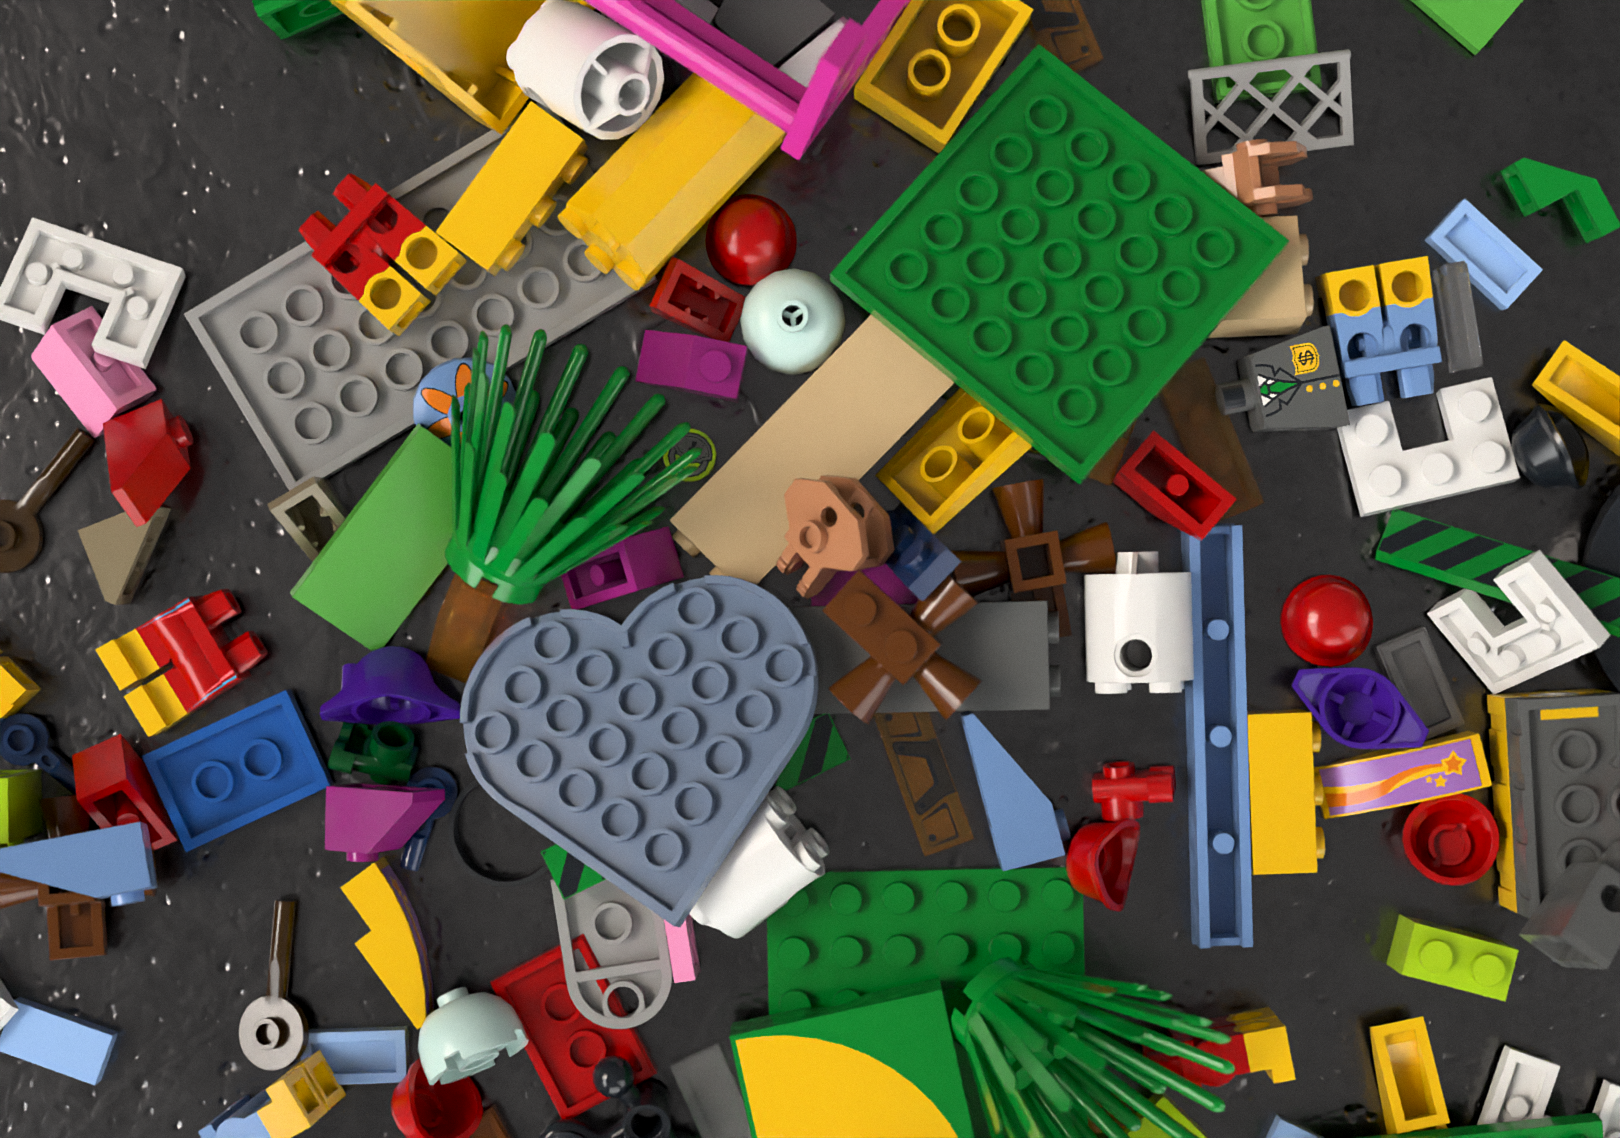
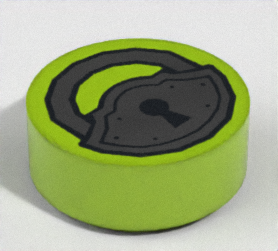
M690 429L678 443L663 455L665 466L668 467L688 450L696 447L702 448L701 454L683 468L685 469L689 466L698 467L696 471L682 480L685 482H696L704 479L712 472L716 464L717 452L714 443L705 433L696 429Z

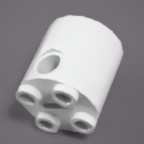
M546 0L541 8L526 21L518 38L510 45L506 56L507 64L514 70L515 80L526 96L599 139H619L635 132L650 118L660 100L664 73L662 59L656 48L627 28L577 1Z
M1158 551L1115 553L1116 574L1084 575L1086 681L1095 682V693L1098 694L1127 693V690H1131V683H1149L1150 693L1182 692V689H1185V681L1194 679L1191 572L1159 573ZM1131 640H1142L1151 648L1152 660L1149 666L1138 667L1128 659L1127 648Z
M777 786L768 792L689 913L698 923L719 929L735 939L741 938L785 905L797 891L825 874L823 858L830 854L827 843L815 829L809 828L806 831L794 815L797 812L795 803L781 787Z

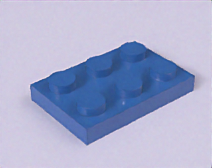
M291 689L275 694L142 756L185 852L323 790L326 786L334 785Z

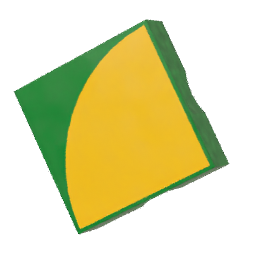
M939 978L867 993L855 1000L837 1006L821 1008L803 1007L734 1022L731 1025L729 1038L752 1138H975Z

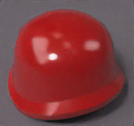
M743 194L725 202L711 218L706 231V251L712 266L722 277L733 283L751 286L773 272L786 270L790 266L796 253V230L790 216L779 204L761 195Z
M1320 575L1305 580L1290 592L1282 606L1280 626L1285 642L1297 656L1315 665L1334 667L1350 663L1364 652L1372 636L1373 616L1369 601L1358 586L1340 576Z
M1455 794L1421 802L1409 814L1402 832L1403 848L1411 864L1426 878L1443 885L1459 886L1478 880L1490 869L1499 849V830L1491 812L1481 802L1464 794Z
M1126 818L1113 823L1086 824L1079 829L1069 844L1066 856V871L1072 887L1084 896L1102 902L1111 911H1122L1127 899L1140 838L1141 826L1139 822Z
M420 1058L410 1066L407 1075L396 1086L390 1102L395 1123L407 1138H469L478 1128L483 1115L481 1096L470 1077L441 1085L438 1079L434 1085H429Z

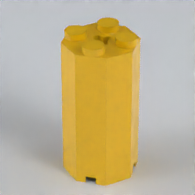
M693 72L566 203V208L558 215V219L571 234L579 239L582 238L585 244L589 246L584 251V254L598 270L608 274L614 269L617 275L629 287L638 291L660 271L671 257L683 247L784 141L787 133Z

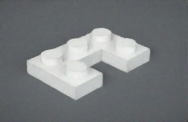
M32 217L0 287V320L45 335L65 289H69L109 303L91 344L94 351L146 369L186 275L181 267Z
M1492 377L1441 388L1436 393L1448 441L1402 451L1389 401L1347 410L1350 425L1339 427L1337 431L1360 517L1508 484L1520 478Z
M1540 550L1505 567L1493 579L1524 616L1523 618L1504 626L1475 591L1465 588L1437 602L1427 613L1493 694H1497L1599 648L1610 636Z
M1504 1045L1477 1125L1551 1117L1544 1113L1560 1065ZM1605 1079L1592 1112L1596 1113L1602 1120L1603 1138H1620V1085Z

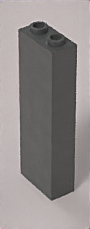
M1048 600L979 602L975 607L936 634L944 642L936 653L982 680L956 711L1050 710V697H1061L1060 665H1050L1049 644L1059 643V611H1048ZM916 603L899 605L901 607L905 606L909 611H912ZM787 606L807 632L816 656L819 690L814 714L852 713L831 693L828 687L871 655L822 611L826 606ZM912 677L905 685H902L895 679L876 713L939 711L915 678Z

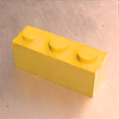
M530 101L439 226L436 233L494 277L501 268L509 271L525 249V245L521 243L523 237L532 225L540 228L554 211L557 202L552 198L564 181L569 185L574 183L587 165L588 158L584 154L588 147L584 139Z
M1302 709L1247 711L1251 874L1318 873L1317 859H1322L1325 855L1324 832L1322 827H1316L1315 806H1321L1323 802L1322 779L1320 774H1314L1313 753H1319L1321 749L1319 722L1312 721V713Z

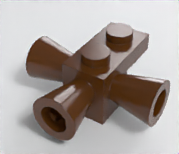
M1044 479L992 488L1012 539L1000 541L1001 551L950 550L961 561L952 571V577L972 596L1007 583L1010 601L1048 600V611H1059V638L1071 636L1072 631L1063 584H1067L1065 573L1116 574V557L1108 523L1103 522L1059 540L1057 531L1043 533Z
M858 570L822 611L871 656L829 686V690L856 717L869 724L895 679L902 685H905L914 677L946 721L978 687L982 680L936 653L944 643L936 634L975 607L979 602L953 577L948 575L923 602L918 599L912 611H909L905 606L901 607L862 570Z
M76 795L39 800L49 839L89 832L91 816L79 804ZM150 843V844H151V850H152V856H153V862H154V868H155V874H156V879H157V869H156L155 853H154L153 845H152V843ZM0 872V909L37 898L40 907H47L50 961L108 955L105 903L103 898L87 896ZM157 888L144 890V895L156 896Z

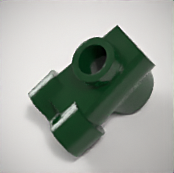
M385 721L377 724L373 730L368 729V724L343 722L339 737L335 741L330 755L329 769L350 775L353 771L369 774L373 781L382 785H391L397 781L409 782L419 752V747L413 745L415 737L409 727L399 722Z

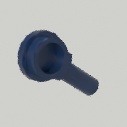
M27 713L12 715L0 724V755L4 760L19 766L36 763L75 796L74 768L52 750L54 740L50 737L46 724L37 716Z
M429 766L418 770L410 777L406 785L445 789V800L405 843L399 866L404 869L419 871L435 819L448 814L458 797L459 789L455 778L450 772L441 767Z

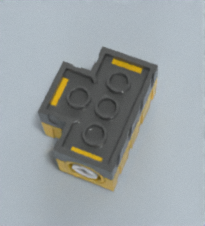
M1575 689L1487 695L1488 713L1491 714V729H1489L1491 766H1494V781H1492L1494 818L1497 819L1500 839L1496 856L1497 871H1500L1501 886H1498L1499 905L1530 919L1571 863L1599 861L1611 841L1620 843V693L1598 689Z

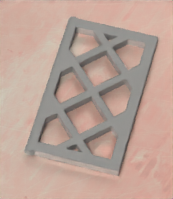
M1345 49L1189 70L1188 78L1191 88L1196 164L1204 165L1222 162L1221 155L1236 152V144L1254 140L1253 137L1272 114H1275L1294 130L1286 141H1297L1304 145L1307 151L1354 145L1350 70L1351 51ZM1337 62L1338 79L1327 93H1324L1305 77L1313 65ZM1284 69L1291 75L1271 101L1250 84V81L1259 72ZM1229 76L1236 84L1215 108L1204 99L1202 80ZM1299 82L1320 99L1300 125L1279 108ZM1243 90H1246L1265 106L1245 132L1223 115ZM1338 94H1339V104L1334 101V99L1336 98V96H1337ZM1330 107L1340 116V134L1322 137L1312 136L1308 130L1326 108ZM1205 110L1210 113V116L1206 120ZM1218 121L1239 137V140L1230 149L1207 151L1206 135Z

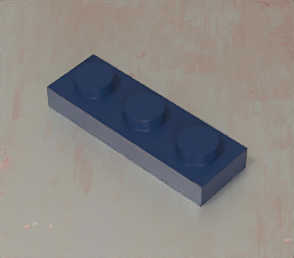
M900 503L894 510L886 511L890 517L894 552L885 564L923 602L961 561Z

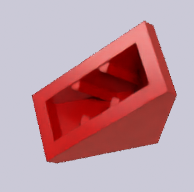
M671 257L649 306L654 314L706 338L729 342L741 317L746 297L680 259Z

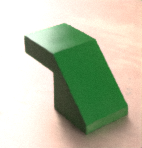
M1522 158L1500 171L1524 217L1562 198L1586 243L1603 237L1620 227V222L1597 179L1528 158Z

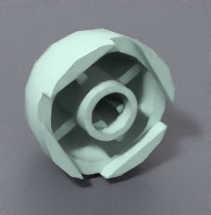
M796 268L775 271L757 282L745 298L740 318L743 340L753 357L771 371L787 375L803 374L820 367L841 345L846 324L842 301L832 285L816 273ZM793 308H798L794 313H790ZM802 315L803 320L796 326V318ZM782 316L790 319L791 326L784 323Z
M461 987L443 994L436 1000L439 1008L426 1017L420 1029L418 1052L429 1085H434L438 1079L441 1085L467 1078L496 1065L493 1059L504 1048L507 1049L509 1057L523 1049L528 1044L529 1039L520 1018L513 1007L504 999L486 992L469 995L467 988Z

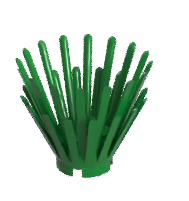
M504 324L499 334L491 385L488 376L485 374L489 341L484 330L479 335L478 349L473 346L471 381L467 383L464 390L461 459L460 403L454 394L452 395L453 531L444 550V557L451 569L473 588L476 589L482 577H485L489 581L498 584L492 598L502 602L521 605L533 603L545 584L652 524L653 522L650 520L660 515L665 510V507H653L625 525L622 523L698 469L696 466L683 468L701 454L702 448L696 447L688 450L608 512L645 478L643 474L690 431L691 425L689 422L679 423L642 458H636L629 462L564 523L663 407L665 396L661 393L653 395L617 437L612 431L603 433L559 489L630 376L629 369L625 366H620L614 371L561 454L579 419L578 410L574 407L568 408L557 427L556 425L588 355L586 345H576L516 476L540 403V395L536 390H533V386L547 342V334L543 329H538L534 333L514 403L512 405L505 402L501 411L503 384L512 339L510 326Z
M1006 957L983 968L968 983L963 993L973 1002L969 1006L966 1015L964 1016L954 1008L951 1016V1033L958 1044L967 1051L991 1138H1005L1002 1127H1004L1008 1138H1027L1022 1125L1029 1138H1054L1027 1092L1026 1087L1064 1138H1098L1072 1106V1101L1108 1138H1131L1096 1103L1098 1102L1127 1129L1138 1131L1142 1126L1141 1119L1118 1098L1172 1138H1199L1105 1068L1106 1064L1156 1094H1163L1168 1086L1211 1111L1223 1112L1226 1108L1225 1102L1220 1097L1076 1019L1078 1018L1166 1055L1181 1056L1224 1074L1235 1072L1234 1065L1225 1059L1088 1005H1095L1215 1043L1225 1044L1231 1041V1038L1224 1033L1202 1027L1211 1025L1213 1021L1114 995L1119 993L1158 1001H1165L1172 997L1167 992L1148 989L1149 985L1037 969L1028 960L1021 958L1022 966H1020L1012 958Z

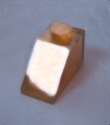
M455 573L436 619L426 659L429 669L465 684L467 683L477 660L493 642L508 606L507 602L492 598L498 584L482 577L475 589L465 583Z

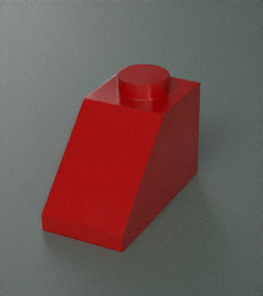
M162 399L103 423L111 492L136 527L144 525L150 520L191 469L187 446L193 444L191 431L181 415L173 417Z
M1154 430L1112 480V482L1152 515L1199 541L1206 537L1237 500Z
M121 734L72 755L77 801L101 829L142 822L148 826L150 843H152L154 850L177 841L176 831L145 763Z

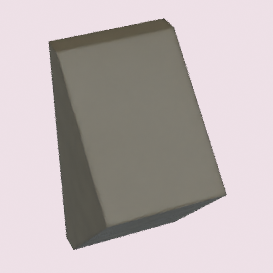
M315 476L268 503L271 513L312 562L349 515L329 479Z
M162 504L150 520L139 527H136L127 513L123 512L78 530L105 601L114 605L131 603L171 511L170 507Z

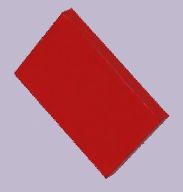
M584 934L572 939L573 951L579 948L589 969L601 967ZM560 944L491 980L490 984L496 995L510 1004L520 1018L529 1039L528 1044L524 1048L562 1119H571L611 1098L599 1093L593 1083L592 1074L594 1068L602 1058L615 1055L622 1056L628 1060L634 1070L635 1079L633 1083L635 1085L657 1074L658 1068L636 1027L627 1029L606 1028L593 1023L576 1008L568 992ZM607 978L596 980L602 994L610 985ZM614 989L609 994L608 1005L617 1016H627L629 1013L616 989Z

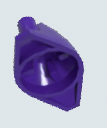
M389 646L371 651L357 664L349 663L343 665L341 691L322 704L319 714L321 719L325 721L373 725L385 721H395L409 725L460 719L461 707L457 701L448 697L437 687L427 663L421 656L404 647Z
M1359 667L1299 669L1291 685L1322 728L1334 740L1348 747L1358 749L1422 747L1429 733L1428 728L1397 688L1385 676L1373 670Z

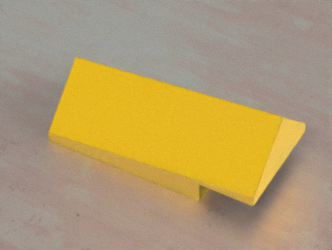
M959 388L875 476L929 531L935 534L1032 446L962 388Z

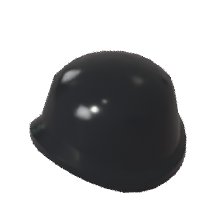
M1537 405L1531 414L1512 433L1511 448L1515 462L1521 472L1537 486L1546 489L1571 487L1579 490L1585 486L1589 473L1587 445L1578 429L1562 411L1550 405Z

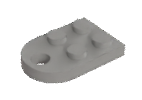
M552 877L550 881L566 983L574 1005L587 1019L606 1028L627 1029L647 1022L659 1012L666 1002L673 981L664 919L607 879L563 900ZM584 934L601 967L589 969L579 948L573 951L572 939ZM607 978L610 985L602 994L596 980ZM618 987L631 988L639 998L638 1008L624 1017L614 1014L608 1005L609 994Z

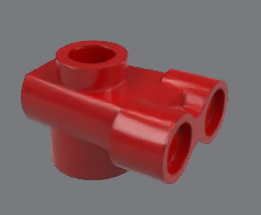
M1116 761L1104 764L1103 773H1094L1092 778L1094 803H1101L1102 819L1107 821H1119L1126 818L1135 820L1144 816L1143 801H1149V803L1174 802V794H1176L1174 765L1151 766L1149 769L1135 770V763L1131 761Z

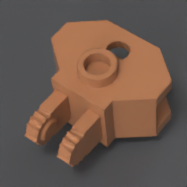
M1256 139L1236 144V152L1221 155L1222 167L1203 170L1204 174L1259 217L1278 215L1277 209L1294 207L1313 200L1312 189H1305L1302 184L1280 185L1279 166L1294 164L1308 158L1306 147L1297 141L1268 142V139Z
M822 475L818 480L797 478L785 492L784 497L789 530L784 535V538L789 544L782 552L778 561H776V566L782 573L788 576L797 571L805 562L809 565V569L803 575L802 580L796 585V590L802 597L809 599L817 595L826 587L825 585L837 571H855L883 566L894 552L889 515L856 478L835 475ZM856 503L863 507L864 518L853 509Z

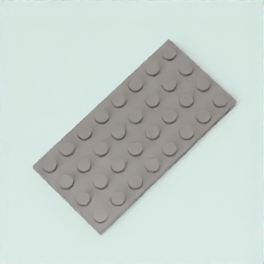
M536 103L537 106L564 124L558 114L544 105ZM522 112L515 116L502 135L493 130L487 132L387 193L436 233L439 226ZM588 163L574 183L569 185L564 181L552 198L557 202L554 211L540 228L532 225L521 240V243L525 245V249L509 271L501 268L494 277L454 248L467 262L435 296L396 261L391 259L388 263L431 300L400 336L389 331L311 256L314 250L306 241L184 313L289 491L313 476L329 478L416 426L413 420V397L420 381L439 364L454 358H471L473 356V346L478 349L479 335L482 330L486 332L489 341L487 362L494 364L500 330L504 324L510 326L512 339L506 371L526 360L536 330H545L547 334L546 348L657 282L654 276L644 287L636 291L629 287L617 275L614 269L608 274H604L585 256L584 251L589 246L585 244L582 238L579 239L571 234L559 221L558 215L566 208V203L594 175ZM342 220L338 221L334 225L337 226Z

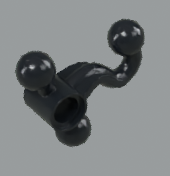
M615 1055L602 1058L595 1066L592 1076L593 1083L599 1093L605 1097L618 1098L624 1104L623 1118L607 1129L594 1128L574 1119H560L547 1125L538 1137L695 1138L688 1132L675 1131L672 1128L671 1101L667 1090L660 1084L651 1081L640 1082L635 1085L633 1083L635 1079L634 1070L630 1062L622 1056ZM648 1109L659 1114L657 1117L648 1120L641 1119L635 1115L641 1110Z

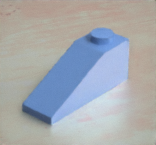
M971 711L960 713L998 862L1002 870L1007 871L1064 856L1065 851L1062 841L1070 840L1071 837L1063 809H1053L1049 799Z
M142 822L0 848V872L95 898L104 899L110 897L112 907L145 901L144 890L158 888L148 826Z

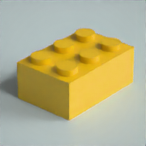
M911 0L855 85L854 99L939 154L964 123L1024 31L1034 9L1020 0Z

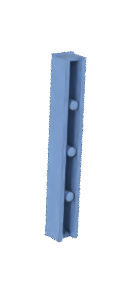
M1219 523L1211 529L1202 541L1181 531L1182 572H1191L1194 679L1185 681L1191 938L1192 944H1196L1200 949L1211 948L1210 946L1240 945L1242 947H1253L1242 525Z

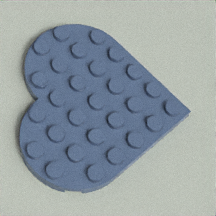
M704 575V578L692 579L679 584L671 583L642 601L629 614L622 625L600 614L575 609H560V612L548 613L535 618L528 617L501 633L485 649L470 673L460 708V723L463 724L467 748L465 756L475 778L495 801L668 923L680 928L807 733L815 712L819 690L817 660L807 632L798 618L783 602L756 584L730 576Z

